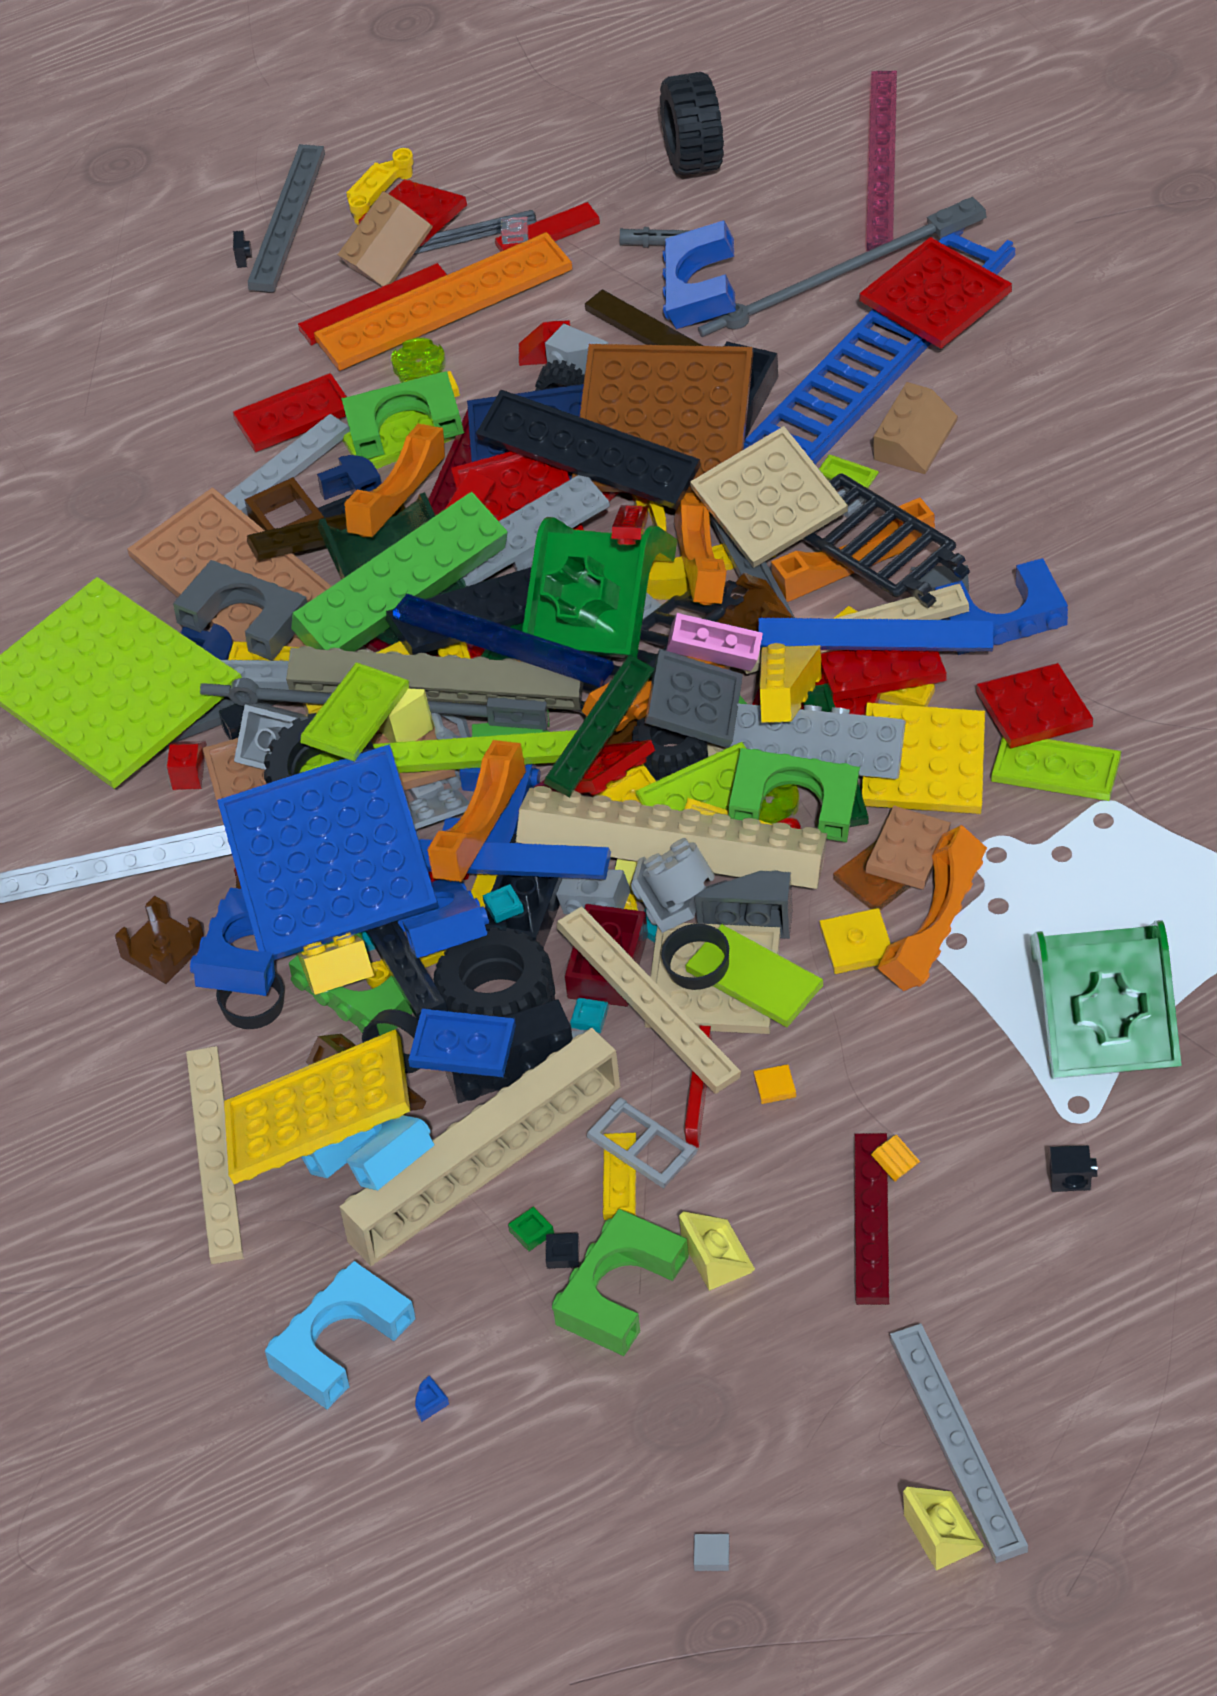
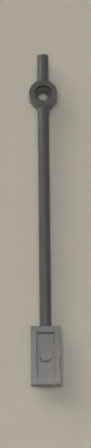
M973 196L964 199L957 204L928 216V225L747 306L736 303V311L724 314L722 317L698 327L701 337H704L724 327L729 329L742 328L749 323V316L934 233L943 238L987 218L986 209Z
M249 678L235 679L231 685L201 683L200 686L201 695L229 697L234 703L241 706L254 704L257 702V699L325 704L332 694L259 688ZM488 697L487 705L428 701L431 713L488 717L490 726L547 730L549 722L547 702L536 700Z

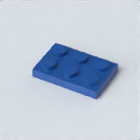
M422 1009L408 1059L409 1066L412 1068L504 1077L516 1027L515 1018Z

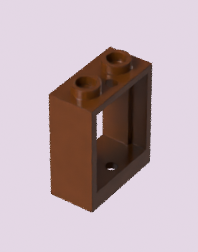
M294 477L244 499L248 517L265 531L275 529L265 514L293 501L298 503L307 516L285 526L324 518Z

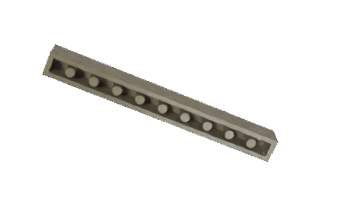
M310 646L290 648L286 676L289 690L333 693L357 662L409 680V689H424L427 701L487 704L488 697L547 702V708L581 710L584 682L582 665H576L572 662L552 664L542 660L519 662L511 658L489 660L486 657L469 659L460 658L456 655L436 657L426 653L403 655L395 651L373 653L369 650L353 652L344 651L340 648L320 650Z

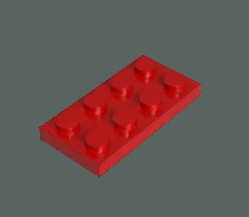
M329 373L233 411V417L253 450L258 452L307 432L329 414L337 419L345 417L342 398L347 396L333 375Z
M837 650L821 653V671L826 684L828 683L833 701L939 683L947 680V672L938 651Z

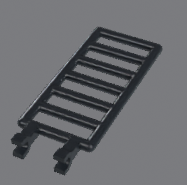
M843 473L836 475L829 483L835 490L841 486L849 490L841 497L849 506L858 497L863 498L867 502L826 537L821 538L816 535L823 528L821 527L803 538L809 544L890 595L899 597L907 591L927 608L932 606L937 600L929 593L932 590L931 585L918 580L938 563L949 568L960 579H963L970 573L969 568L962 564L966 561L965 557L959 553L954 554L952 552L956 548V542ZM877 507L885 512L843 549L840 550L834 546L838 540ZM897 519L904 523L860 561L852 557L854 553L893 520ZM913 530L922 534L878 573L870 568ZM932 541L940 545L935 552L897 584L888 580Z
M731 580L725 582L722 604L702 605L698 602H693L690 589L682 596L675 595L642 620L640 640L665 646L662 650L666 651L669 635L649 631V629L657 623L671 626L675 615H670L669 613L677 607L707 614L702 619L717 622L725 615V609L729 605H738L744 601L741 595L734 594L731 597L732 590L737 587L736 582ZM638 649L637 659L654 668L657 654ZM597 655L582 667L584 676L583 691L591 693L605 685L586 679L594 672L615 676L620 666L606 663L613 657ZM581 701V710L574 711L583 713L582 709L584 707L585 701Z

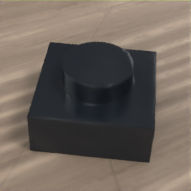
M244 230L233 231V251L237 268L247 267V257L252 256L250 240H245Z
M579 1233L546 1234L547 1269L579 1268Z

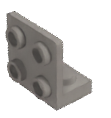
M645 857L640 858L632 879L631 888L638 900L642 899L646 905V912L653 925L657 924L663 933L694 918L696 913L695 896L677 905L672 900L667 902L668 907L664 908L661 906L643 876L646 869L644 862L647 859Z

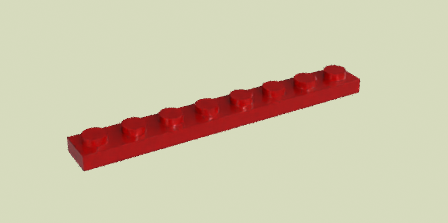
M621 505L612 525L611 539H618V544L632 545L635 544L636 540H641L648 519L649 506Z

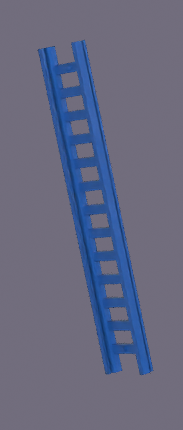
M965 228L939 240L940 243L947 247L952 246L986 261L982 267L996 275L1015 256V248L1012 247V241L1007 240L995 252L960 237ZM872 309L745 439L744 449L778 430L780 427L776 425L784 419L818 435L813 442H810L802 437L791 434L816 465L931 343ZM877 323L910 338L911 341L904 345L891 338L888 339L870 328ZM859 339H862L896 356L889 361L855 344ZM844 355H847L881 372L876 377H873L863 371L855 370L839 360ZM830 370L865 388L861 393H858L823 376ZM813 387H816L850 404L845 409H841L831 403L819 400L818 397L808 392ZM797 403H800L834 419V421L827 426L792 408Z

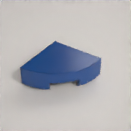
M430 1376L420 1384L415 1400L416 1412L421 1422L449 1405L448 1398Z

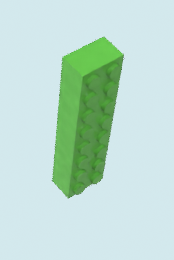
M470 492L293 612L291 629L306 646L320 650L340 648L344 651L354 652L390 627L385 620L386 611L436 596L503 550L506 545L508 531L475 494Z

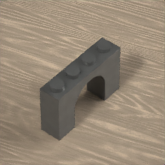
M210 560L176 599L173 606L177 623L200 633L214 616L227 606L237 603H249L263 609L262 612L245 631L248 652L273 661L282 648L295 635L291 629L293 612L307 604V598L298 592L290 591L275 583L259 579L252 574L244 573L226 564Z

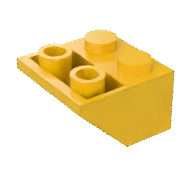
M348 932L345 935L333 937L334 942L324 945L320 941L303 947L304 952L298 953V957L312 993L316 995L374 976L364 941L360 937L351 935Z

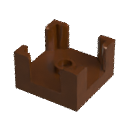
M743 573L736 581L737 586L749 589L743 596L744 601L736 605L733 610L726 608L725 615L717 622L759 632V618H793V616L766 580Z
M154 895L145 905L148 921L131 938L127 928L122 927L115 934V939L122 959L167 984L192 959V956L198 953L203 932L200 922L190 916L187 918L189 927L172 919L169 916L166 902Z

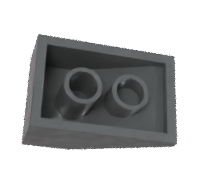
M778 870L757 871L703 889L695 895L698 924L780 927V939H790L793 913L791 872H781Z

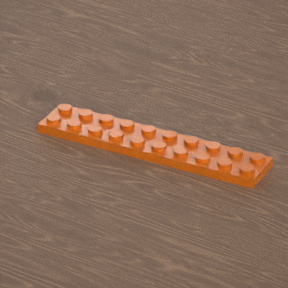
M546 232L314 332L315 340L336 368L341 371L573 270L572 261Z

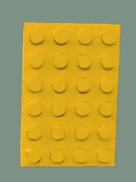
M396 1029L225 1100L228 1175L233 1184L244 1180H251L265 1171L282 1167L289 1161L301 1156L311 1155L318 1149L330 1144L340 1143L347 1137L359 1132L368 1131L378 1124L390 1119H397L403 1114L410 1112L401 1038Z

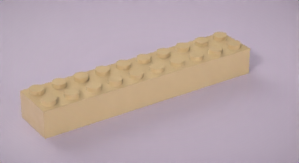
M537 786L529 788L519 808L516 843L609 847L611 851L610 857L638 861L642 857L648 859L658 853L661 856L671 850L670 846L673 843L686 838L689 843H696L713 873L742 877L757 871L778 870L781 872H791V885L817 889L824 863L827 833H822L819 829L812 827L803 829L791 828L790 825L785 823L763 824L753 818H745L743 820L731 819L726 814L705 815L694 809L672 810L669 806L662 804L652 807L641 805L640 802L635 800L613 801L611 798L603 795L594 797L581 796L576 791L569 798L560 792L552 791L548 787Z
M593 1028L577 1035L568 1045L558 1052L550 1054L544 1062L534 1069L526 1071L520 1079L509 1087L502 1088L495 1097L485 1104L478 1105L464 1119L451 1124L444 1133L432 1140L434 1146L378 1191L365 1188L358 1194L347 1198L344 1204L340 1206L348 1243L370 1266H373L620 1088L616 1050Z

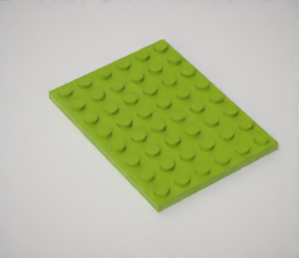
M96 577L0 654V707L115 789L225 697L201 695V683L231 685L235 679L242 677L239 672Z

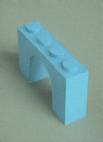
M402 1115L397 1119H390L378 1124L368 1131L359 1132L347 1137L340 1143L330 1144L316 1150L311 1155L301 1157L311 1175L323 1178L330 1177L348 1163L361 1187L378 1191L431 1149L434 1143L429 1136L430 1129L422 1119Z
M355 1261L346 1269L340 1270L335 1276L334 1281L324 1291L317 1293L312 1303L302 1313L294 1316L289 1326L279 1336H275L265 1349L270 1369L327 1410L350 1386L346 1370L315 1347L320 1333L328 1325L338 1320L359 1319L367 1322L395 1341L416 1319L411 1300Z

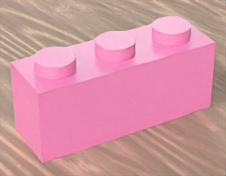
M677 613L671 624L666 651L752 671L758 660L763 633Z

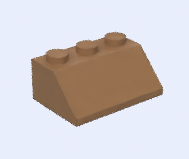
M383 191L337 255L351 269L383 287L394 282L433 226L404 203Z
M906 382L874 435V460L926 474L957 422L958 416L932 389Z

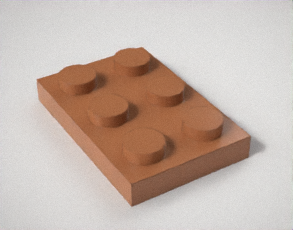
M893 806L867 862L866 873L924 890L934 867L932 855L942 834L950 831L951 822Z

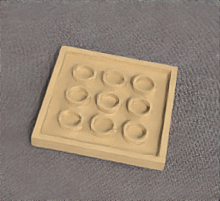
M785 426L690 481L692 490L753 568L848 512V505Z
M682 923L663 933L657 925L651 978L699 1028L700 1025L711 1026V1031L770 1034L771 1018L713 986L701 990L686 989L677 985L669 976L661 956L663 944L677 929L698 923ZM707 924L717 929L721 926L718 924ZM725 925L779 955L780 927ZM696 941L681 947L671 960V970L684 977H695L686 972L685 965L704 945L705 941ZM645 1021V1028H652V1027Z

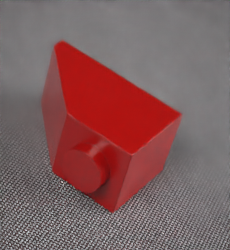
M570 320L542 322L519 343V366L546 364L545 342L563 323L570 326Z
M181 741L169 745L167 770L172 790L202 789L205 762L203 748L207 745L206 741Z

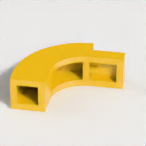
M682 556L676 557L674 562L653 561L647 586V593L654 599L667 600L675 595L682 596L690 589Z

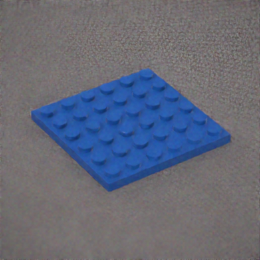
M390 744L361 753L355 761L345 758L217 800L258 951L273 953L274 960L304 951V946L321 941V944L332 942L335 936L339 937L348 932L354 935L439 907Z

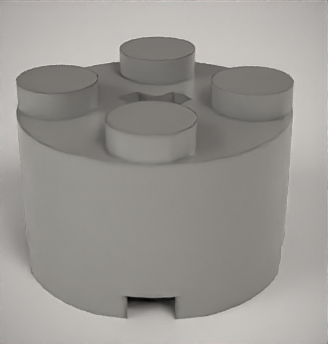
M686 838L673 843L670 846L671 850L660 856L659 853L652 855L644 862L646 869L643 876L664 908L668 907L667 902L673 900L674 904L677 905L697 895L706 888L703 882L707 878L712 881L715 877L696 843H689Z

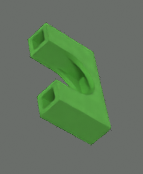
M447 371L342 398L356 455L366 459L385 454L379 434L380 427L387 418L401 411L415 410L427 414L431 418L433 426L443 428L444 439L464 434Z
M741 748L728 816L731 819L737 820L745 818L759 820L763 800L772 789L785 784L801 785L813 791L821 802L822 808L818 829L822 833H827V839L847 842L860 767L851 766L846 763L826 762L815 758L807 759L789 754L764 752L759 749Z
M361 932L354 934L363 940ZM298 955L289 962L291 981L296 988L309 992L320 1005H327L332 1008L343 1021L347 1022L349 1020L355 1024L361 1033L372 1019L383 1010L396 1009L410 1015L413 1014L392 976L378 987L370 990L354 991L341 986L315 995L311 992ZM385 1023L377 1024L380 1035L398 1028Z
M618 1209L612 1219L609 1218L602 1228V1235L598 1241L592 1243L587 1249L585 1260L580 1268L576 1267L572 1271L569 1284L564 1292H559L556 1295L552 1304V1310L554 1311L555 1324L625 1356L640 1333L639 1315L604 1298L596 1289L599 1281L609 1271L621 1266L642 1267L674 1281L689 1258L686 1238Z

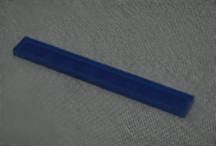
M406 594L393 610L394 619L598 687L602 686L614 670L613 661L410 594Z

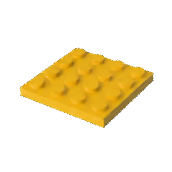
M867 703L866 716L903 719L906 721L899 778L889 779L863 776L862 797L865 806L887 808L897 806L904 809L981 814L985 711Z

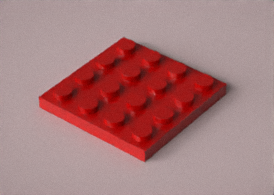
M930 237L861 291L859 298L860 302L942 349L1012 292V283Z
M513 451L451 468L456 489H458L470 469L495 481L493 489L483 504L498 521L570 480L566 470ZM582 523L572 528L574 530H584Z

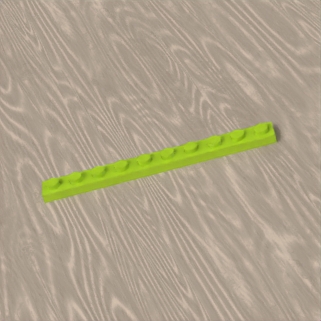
M577 730L373 744L376 749L390 744L399 773L481 768L482 758L493 740L521 743L525 765L556 763ZM322 753L309 759L299 773L345 758L331 753Z

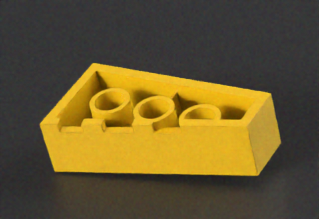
M774 643L767 647H762L760 678L761 723L792 722L799 709H801V702H806L808 699V691H813L815 682H819L822 678L820 645L785 646L784 644Z

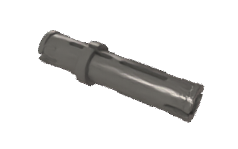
M644 227L643 229L620 228V245H643V248H649V245L665 246L666 238L691 230L650 229V227Z

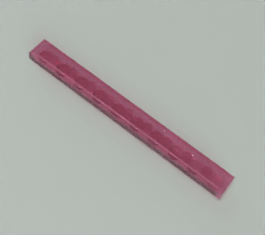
M897 71L871 72L867 251L892 241L894 237Z

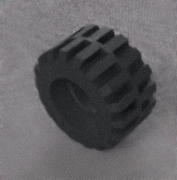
M645 718L638 720L637 726H634L633 742L651 740L654 745L655 751L646 757L647 761L643 764L656 781L708 757L706 741L645 723ZM668 744H677L675 746H664Z

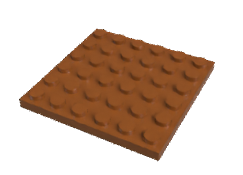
M589 344L580 417L700 459L701 466L694 477L695 479L744 449L753 347ZM572 474V478L578 476L577 474ZM592 480L601 492H625ZM691 485L689 486L686 493H695L692 490Z

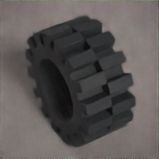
M553 360L552 364L548 362L542 367L535 385V391L560 388L555 383L566 387L584 384L585 374L581 375L583 370L580 368L575 370V364L573 363L568 366L566 365L567 361L562 360L561 364H559L558 360Z

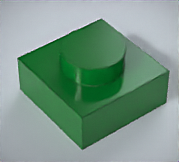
M534 1206L508 1224L509 1232L528 1252L544 1242L546 1234H554L553 1226Z

